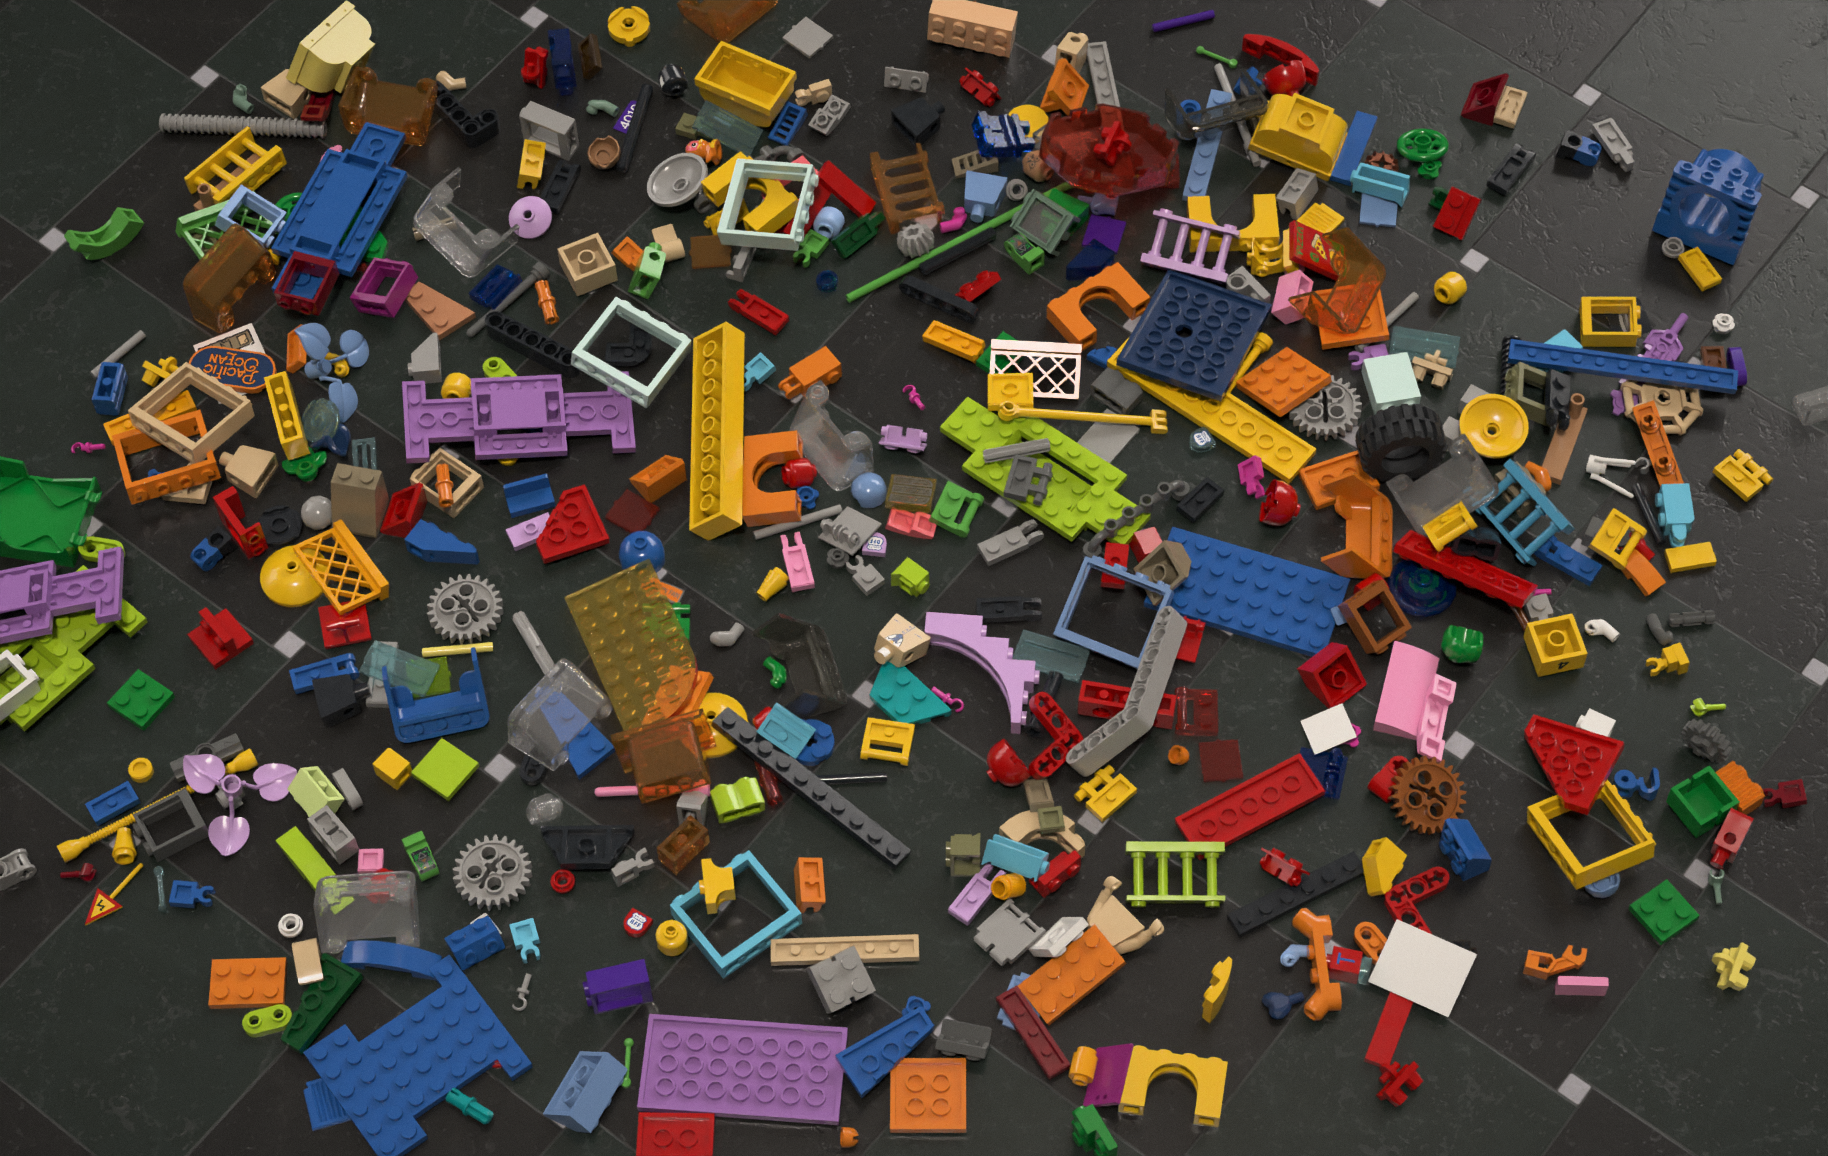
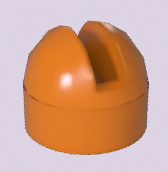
M1174 745L1169 750L1168 759L1173 764L1183 765L1188 762L1190 754L1185 747Z
M841 1127V1148L853 1147L858 1143L857 1139H853V1136L859 1135L857 1130L851 1127Z

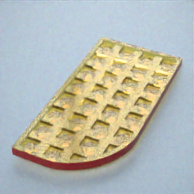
M647 559L564 597L629 743L671 723L683 711L691 699L698 676L696 657L650 559Z

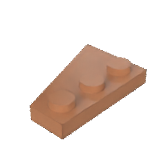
M421 282L413 285L404 300L432 333L438 334L439 341L476 318L475 312Z

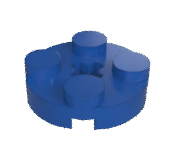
M802 719L816 729L811 738L817 743H813L811 747L806 744L795 760L805 766H815L832 755L835 746L834 736L828 724L814 719Z

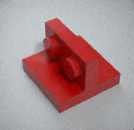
M205 607L199 611L202 620L199 622L200 626L187 634L190 641L215 670L254 644L250 635L226 608L214 616Z

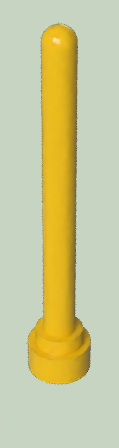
M1258 333L1253 349L1244 359L1227 392H1232L1236 386V381L1244 376L1259 354L1268 351L1273 345V340L1267 334Z

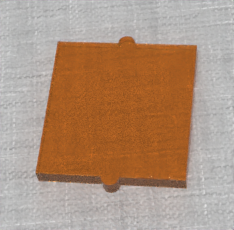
M718 235L690 237L691 250L689 255L692 256V269L731 266L730 253L732 248L729 245H722Z

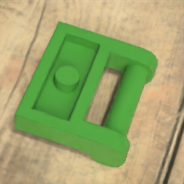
M947 481L928 521L965 538L968 536L969 526L978 507L982 506L984 502V497ZM963 501H966L970 505L961 523L957 524L954 520Z

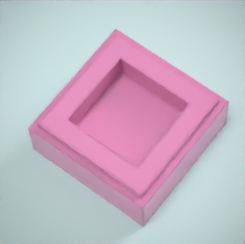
M359 849V875H371L376 870L384 867L383 849Z

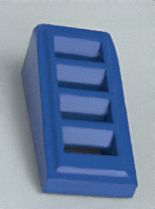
M787 101L768 139L783 146H788L808 116L807 110ZM790 114L795 115V116H797V118L794 119V118L790 117L789 115H790ZM788 120L794 124L792 126L790 124L785 123V121ZM783 126L787 129H790V131H784L781 129V127ZM777 133L787 136L786 139L776 136Z

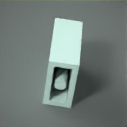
M1407 352L1363 359L1361 372L1374 415L1377 411L1381 409L1386 410L1394 405L1397 407L1401 406V404H1420L1421 395Z

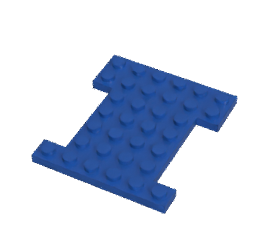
M450 955L429 968L441 986L439 989L360 1042L357 1041L345 1024L303 1052L377 1156H404L426 1141L428 1137L415 1119L445 1100L449 1091L452 1092V1088L459 1090L492 1068L496 1060L499 1061L500 1066L512 1081L533 1067L531 1061Z

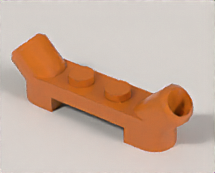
M1302 908L1293 918L1292 926L1309 939L1307 958L1312 960L1313 969H1310V981L1312 984L1315 983L1316 989L1315 993L1305 1003L1304 1013L1313 1021H1320L1328 1011H1340L1342 1007L1340 983H1329L1324 943H1329L1333 936L1329 915L1316 916L1309 909Z

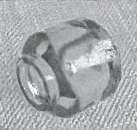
M546 793L529 801L526 808V816L532 825H536L539 828L541 826H550L560 821L561 812L564 809L563 804L559 798Z

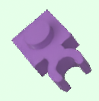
M1380 344L1363 347L1362 353L1358 351L1350 352L1348 360H1357V362H1352L1351 370L1362 368L1363 359L1388 355L1386 345Z

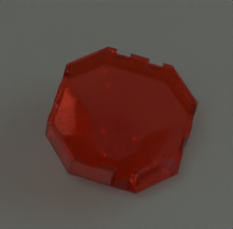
M1101 103L1096 104L1094 111L1087 112V108L1082 107L1070 110L1069 116L1061 117L1062 114L1060 112L1051 114L1042 133L1039 157L1071 187L1084 190L1087 193H1098L1108 198H1116L1121 195L1167 186L1175 167L1179 142L1175 138L1167 139V131L1158 123L1152 126L1149 123L1150 116L1145 112ZM1114 121H1120L1122 130L1130 136L1128 140L1132 143L1130 151H1123L1122 154L1118 155L1114 166H1109L1105 159L1096 157L1093 149L1096 144H1104L1101 137L1103 128L1112 127Z

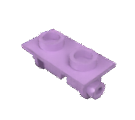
M882 426L881 435L885 437L881 438L879 444L885 445L884 447L887 449L902 447L907 448L908 452L919 453L920 450L924 451L927 446L926 443H922V441L926 442L927 433L923 432V430L907 428L906 436H903V427Z

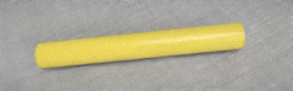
M493 642L422 648V656L434 657L469 654L472 647L476 648V653L494 651Z

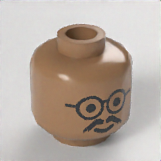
M1040 150L1031 151L1023 158V172L1034 181L1043 182L1053 176L1054 160Z

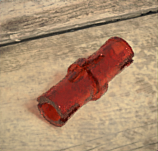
M755 761L754 764L760 777L759 784L764 788L768 804H778L776 798L780 803L783 797L777 785L778 778Z

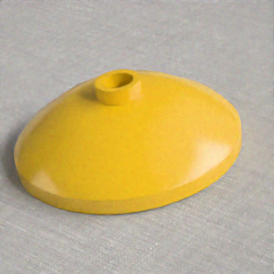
M1485 394L1474 398L1464 407L1459 419V431L1464 443L1475 453L1487 458H1503L1518 451L1524 444L1529 429L1527 416L1521 406L1509 397L1499 394ZM1492 430L1495 432V434L1490 435L1488 431Z
M294 545L281 548L269 556L263 564L260 573V583L265 595L274 603L286 607H299L309 604L323 593L294 553ZM311 548L302 550L304 555L314 556L316 549ZM319 552L318 557L325 559V557ZM315 563L314 569L326 573L328 566Z
M706 693L686 736L678 735L681 743L689 751L701 757L716 758L733 752L738 747L714 729L711 724L727 707L748 722L742 705L728 695ZM713 715L715 718L708 719V716Z

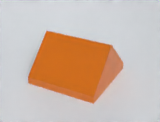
M665 455L629 478V480L648 503L651 504L687 480L685 463L681 458Z

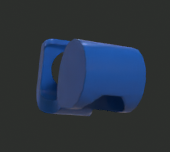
M1656 768L1651 770V788L1646 787L1643 777L1636 779L1635 775L1629 770L1618 771L1615 774L1612 785L1616 786L1621 797H1631L1638 790L1641 797L1651 801L1656 798L1659 790V771Z

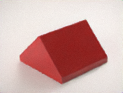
M416 483L393 493L380 529L381 533L406 538L419 520L422 519L428 502L422 483Z

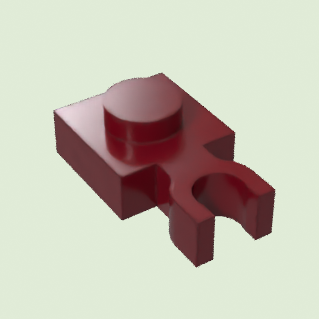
M1802 779L1779 782L1778 789L1776 790L1772 788L1763 789L1765 796L1772 797L1771 799L1764 800L1765 807L1774 806L1778 802L1782 803V808L1807 804Z

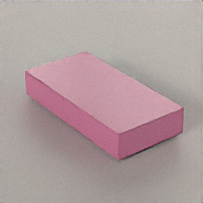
M1559 976L1554 986L1555 995L1605 996L1609 983L1607 977Z

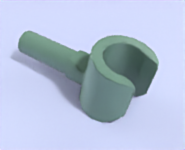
M1711 869L1708 883L1713 886L1716 904L1720 905L1722 904L1720 889L1724 878V871L1720 869L1719 877H1715Z

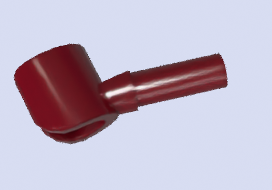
M84 863L81 871L61 872L60 877H76L90 882L97 870L93 869L92 864Z

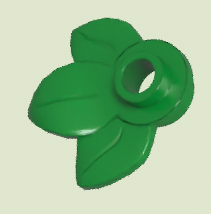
M309 447L310 454L289 461L288 459L282 461V467L287 474H296L302 481H311L316 478L318 468L325 464L327 460L326 452L314 453Z

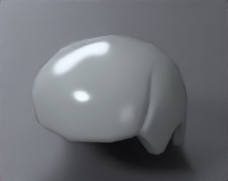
M313 496L303 504L301 518L307 527L313 530H321L332 524L330 499L323 496Z

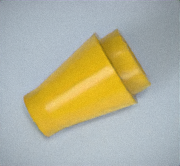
M778 567L769 570L756 594L763 601L767 602L770 597L787 586L786 582L789 580V577Z
M122 827L117 830L112 857L116 863L127 865L134 861L137 853L131 829Z

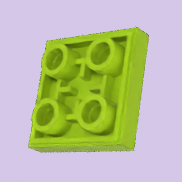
M441 738L412 770L411 775L449 801L478 769L479 763Z

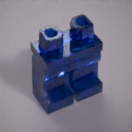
M569 28L548 30L555 87L559 88L560 95L573 94L572 87H576L577 82Z
M978 111L971 124L981 157L1014 156V158H1020L1023 152H1031L1035 147L1034 137H1025L1030 131L1029 121L1020 120L1018 114H1011V116L1007 114L989 116L986 111Z

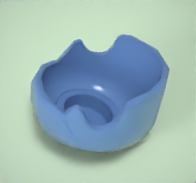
M866 472L858 475L851 484L853 498L863 508H875L881 505L887 498L885 482L878 474Z
M1619 872L1584 887L1595 898L1604 899L1610 897L1619 887L1620 874Z

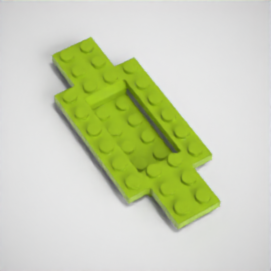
M967 397L940 426L941 433L973 453L962 465V471L1004 497V489L1014 458L985 463L983 450L1022 443V437L1028 441L1048 438L1050 451L1047 453L1094 482V485H1089L1043 454L1037 453L1026 456L1037 459L1036 467L1043 468L1044 463H1051L1053 465L1051 471L1053 476L1047 484L1046 489L1048 493L1046 498L1043 499L1042 505L1037 506L1033 504L1034 496L1028 494L1026 502L1004 498L1071 542L1082 530L1086 531L1089 528L1098 533L1104 529V523L1107 519L1117 520L1122 516L1123 508L1127 506L1134 508L1137 506L1116 492L1127 480V474L1039 418L1018 416V418L1010 421H1004L993 412L988 411V409ZM1033 477L1031 484L1038 485L1039 479ZM1140 514L1135 518L1134 524L1123 526L1118 530L1115 537H1107L1106 540L1111 543L1129 544L1133 533L1140 531L1151 519V514Z

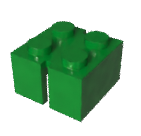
M1710 765L1692 775L1691 780L1687 778L1672 787L1666 800L1667 804L1695 838L1714 828L1715 824L1719 825L1724 822L1730 809L1737 810L1740 803Z

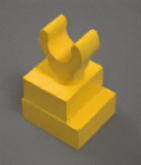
M1677 643L1663 648L1661 658L1652 657L1647 659L1645 666H1656L1655 669L1651 670L1650 676H1656L1664 669H1666L1667 673L1676 670L1678 675L1688 671L1690 662L1681 643Z

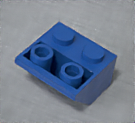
M1446 819L1439 847L1444 855L1447 854L1450 858L1454 873L1456 875L1459 874L1461 879L1465 881L1488 871L1492 859L1470 822L1465 819Z

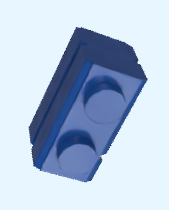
M101 363L92 396V403L95 406L96 413L119 415L128 380L123 364Z

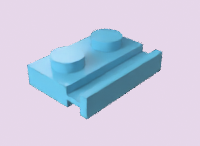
M776 702L756 732L796 759L816 729Z

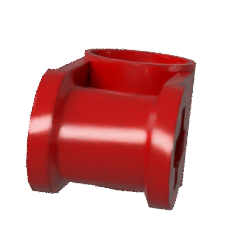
M1403 756L1391 758L1382 770L1371 779L1367 789L1384 802H1390L1391 800L1388 797L1394 795V792L1388 788L1396 785L1391 778L1399 776L1396 770L1399 768L1404 769L1403 763L1408 760Z

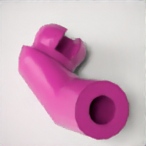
M963 207L954 209V216L951 220L939 223L941 233L962 228L967 219V214Z

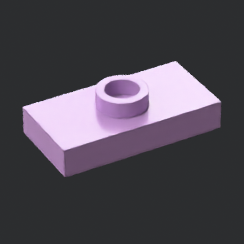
M548 512L506 529V534L515 551L536 543L550 516Z

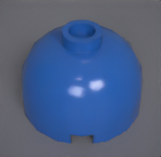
M636 531L629 534L620 545L619 559L622 569L627 574L636 578H641L640 575H648V577L655 575L665 563V550L661 540L655 534L648 531Z

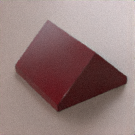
M1504 73L1473 83L1461 116L1492 126L1507 88L1509 75Z

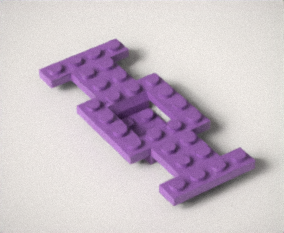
M629 371L622 372L629 376ZM561 374L470 378L471 398L426 400L425 381L402 382L406 463L430 462L429 443L474 441L476 460L567 456L566 436L611 434L613 453H631L636 450L631 399L607 386V391L563 393ZM543 428V433L497 435V430Z
M122 547L100 550L98 552L97 568L56 576L54 560L1 570L0 613L25 609L27 615L0 620V644L52 634L53 616L96 608L95 619L98 624L121 620L124 551Z

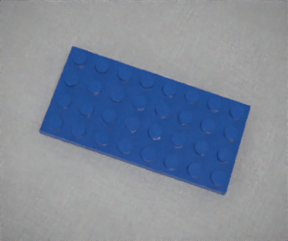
M1172 527L1167 541L1181 543L1192 561L1188 578L1173 590L1175 594L1170 604L1182 617L1187 616V618L1193 620L1200 619L1202 622H1206L1205 625L1310 657H1313L1329 644L1336 625L1331 608L1343 603L1350 584L1349 578ZM1147 595L1144 607L1158 611L1161 602L1154 606Z

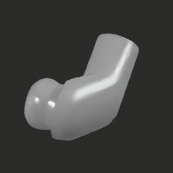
M735 623L729 631L713 632L710 635V641L716 646H732L745 629L741 624Z

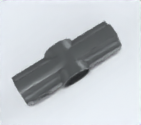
M235 733L213 744L202 743L196 747L195 752L188 755L211 754L225 762L236 757L244 749ZM184 756L170 762L178 782L186 779L183 770Z

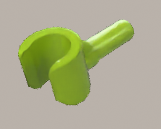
M1702 698L1695 699L1693 701L1694 705L1690 706L1696 716H1702L1711 710L1726 709L1725 704L1705 705Z

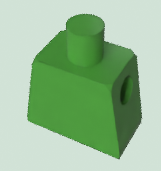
M652 242L649 246H645L638 259L628 292L649 299L660 279L666 258V253L661 251L662 246L660 244Z

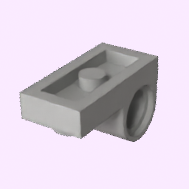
M1243 266L1228 276L1226 289L1270 304L1271 295Z

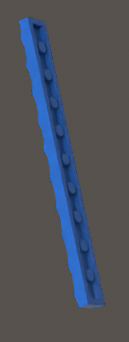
M1511 339L1509 344L1507 363L1517 364L1522 362L1534 367L1735 394L1737 391L1738 370Z

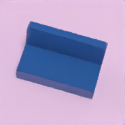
M547 474L503 485L511 518L556 506Z

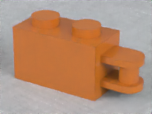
M825 346L789 368V377L782 380L778 384V388L780 391L785 392L787 399H792L800 393L804 398L815 395L822 388L830 383L837 382L842 377L841 363Z

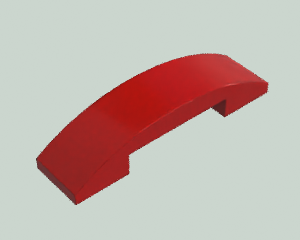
M1245 34L1243 36L1242 51L1258 59H1261L1266 54L1289 66L1291 65L1289 61L1300 60L1305 68L1306 82L1313 86L1318 84L1319 69L1301 50L1289 43L1269 36Z

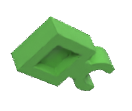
M810 229L803 242H800L799 250L793 255L794 262L796 263L800 258H804L803 267H808L810 265V258L818 259L829 245V238Z

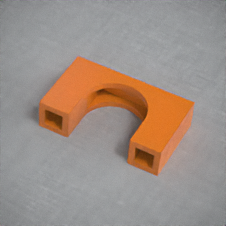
M1117 262L1112 266L1105 267L1102 272L1094 277L1087 278L1084 283L1076 288L1069 289L1063 296L1051 300L1047 305L1046 318L1070 344H1082V352L1097 341V329L1080 310L1085 303L1093 299H1108L1116 303L1131 320H1134L1144 313L1150 302V296Z
M797 430L744 436L742 519H744L748 527L801 521L802 501L796 490L767 493L758 489L759 480L767 469L777 464L786 463L791 459L803 458V440Z

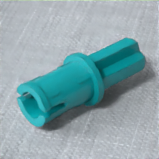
M452 1088V1092L449 1091L446 1096V1102L460 1109L463 1115H470L483 1124L491 1122L494 1115L493 1112L479 1104L475 1097L470 1098L457 1088Z

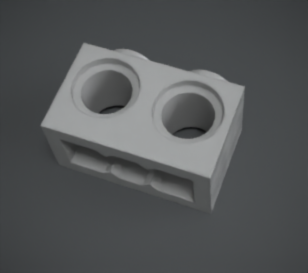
M327 805L307 818L312 833L339 865L359 851L355 837Z

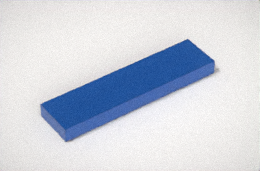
M1360 111L1356 112L1331 173V181L1351 186L1350 177L1352 171L1357 170L1376 125L1377 116Z

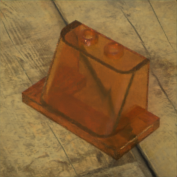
M703 708L611 735L612 744L624 772L633 771L642 804L711 784L705 750L717 746Z

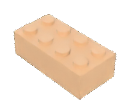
M933 0L929 11L927 40L1009 58L1015 40L1018 11L968 0Z

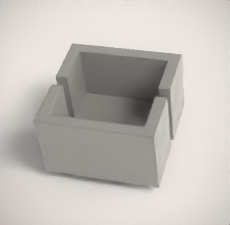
M855 946L848 947L830 956V958L806 968L826 1013H832L850 1004L851 1001H856L876 991Z

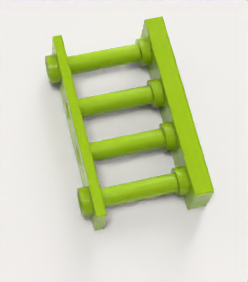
M1126 841L1125 855H1131L1133 859L1134 895H1127L1126 903H1131V907L1136 908L1146 907V903L1205 904L1207 908L1220 907V904L1225 902V896L1217 895V859L1219 855H1223L1225 852V842ZM1146 855H1155V858L1158 859V895H1143V859L1146 858ZM1170 855H1180L1182 859L1183 895H1168V859ZM1195 855H1204V858L1207 859V895H1193L1192 859L1195 858Z

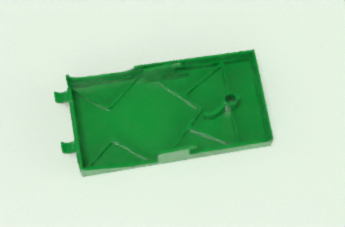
M0 456V556L34 562L54 560L56 565L74 568L80 553L78 546H84L86 542L89 524L95 507L100 502L102 496L97 478L52 479L29 475L24 461Z

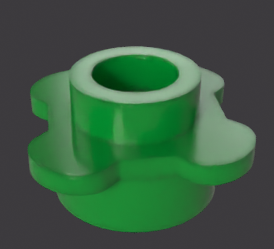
M1438 160L1421 162L1418 174L1425 179L1437 178L1439 176L1438 170L1442 167V163Z

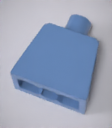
M973 171L966 172L964 209L966 212L971 213L970 219L979 223L983 221L984 215L990 217L996 215L1006 195L1007 177Z

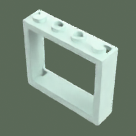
M737 159L717 229L721 244L798 251L800 242L804 240V225L809 221V206L814 202V187H817L819 182V176L816 175L813 164ZM748 177L804 181L790 235L734 230Z
M615 297L572 351L571 365L647 408L690 353L692 340L685 334L671 329L666 323L652 318L647 312L633 307L628 301ZM615 314L676 348L675 352L648 387L586 352Z

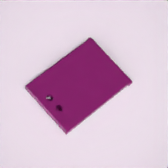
M1133 1043L1096 1049L1098 1061L1092 1083H1088L1083 1106L1087 1107L1093 1104L1094 1107L1120 1104L1134 1047Z

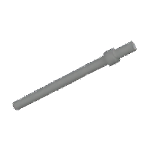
M1216 64L1214 69L1223 91L1232 93L1230 109L1244 141V150L1250 156L1253 166L1257 167L1261 165V160L1258 153L1248 149L1252 139L1224 68L1222 64Z

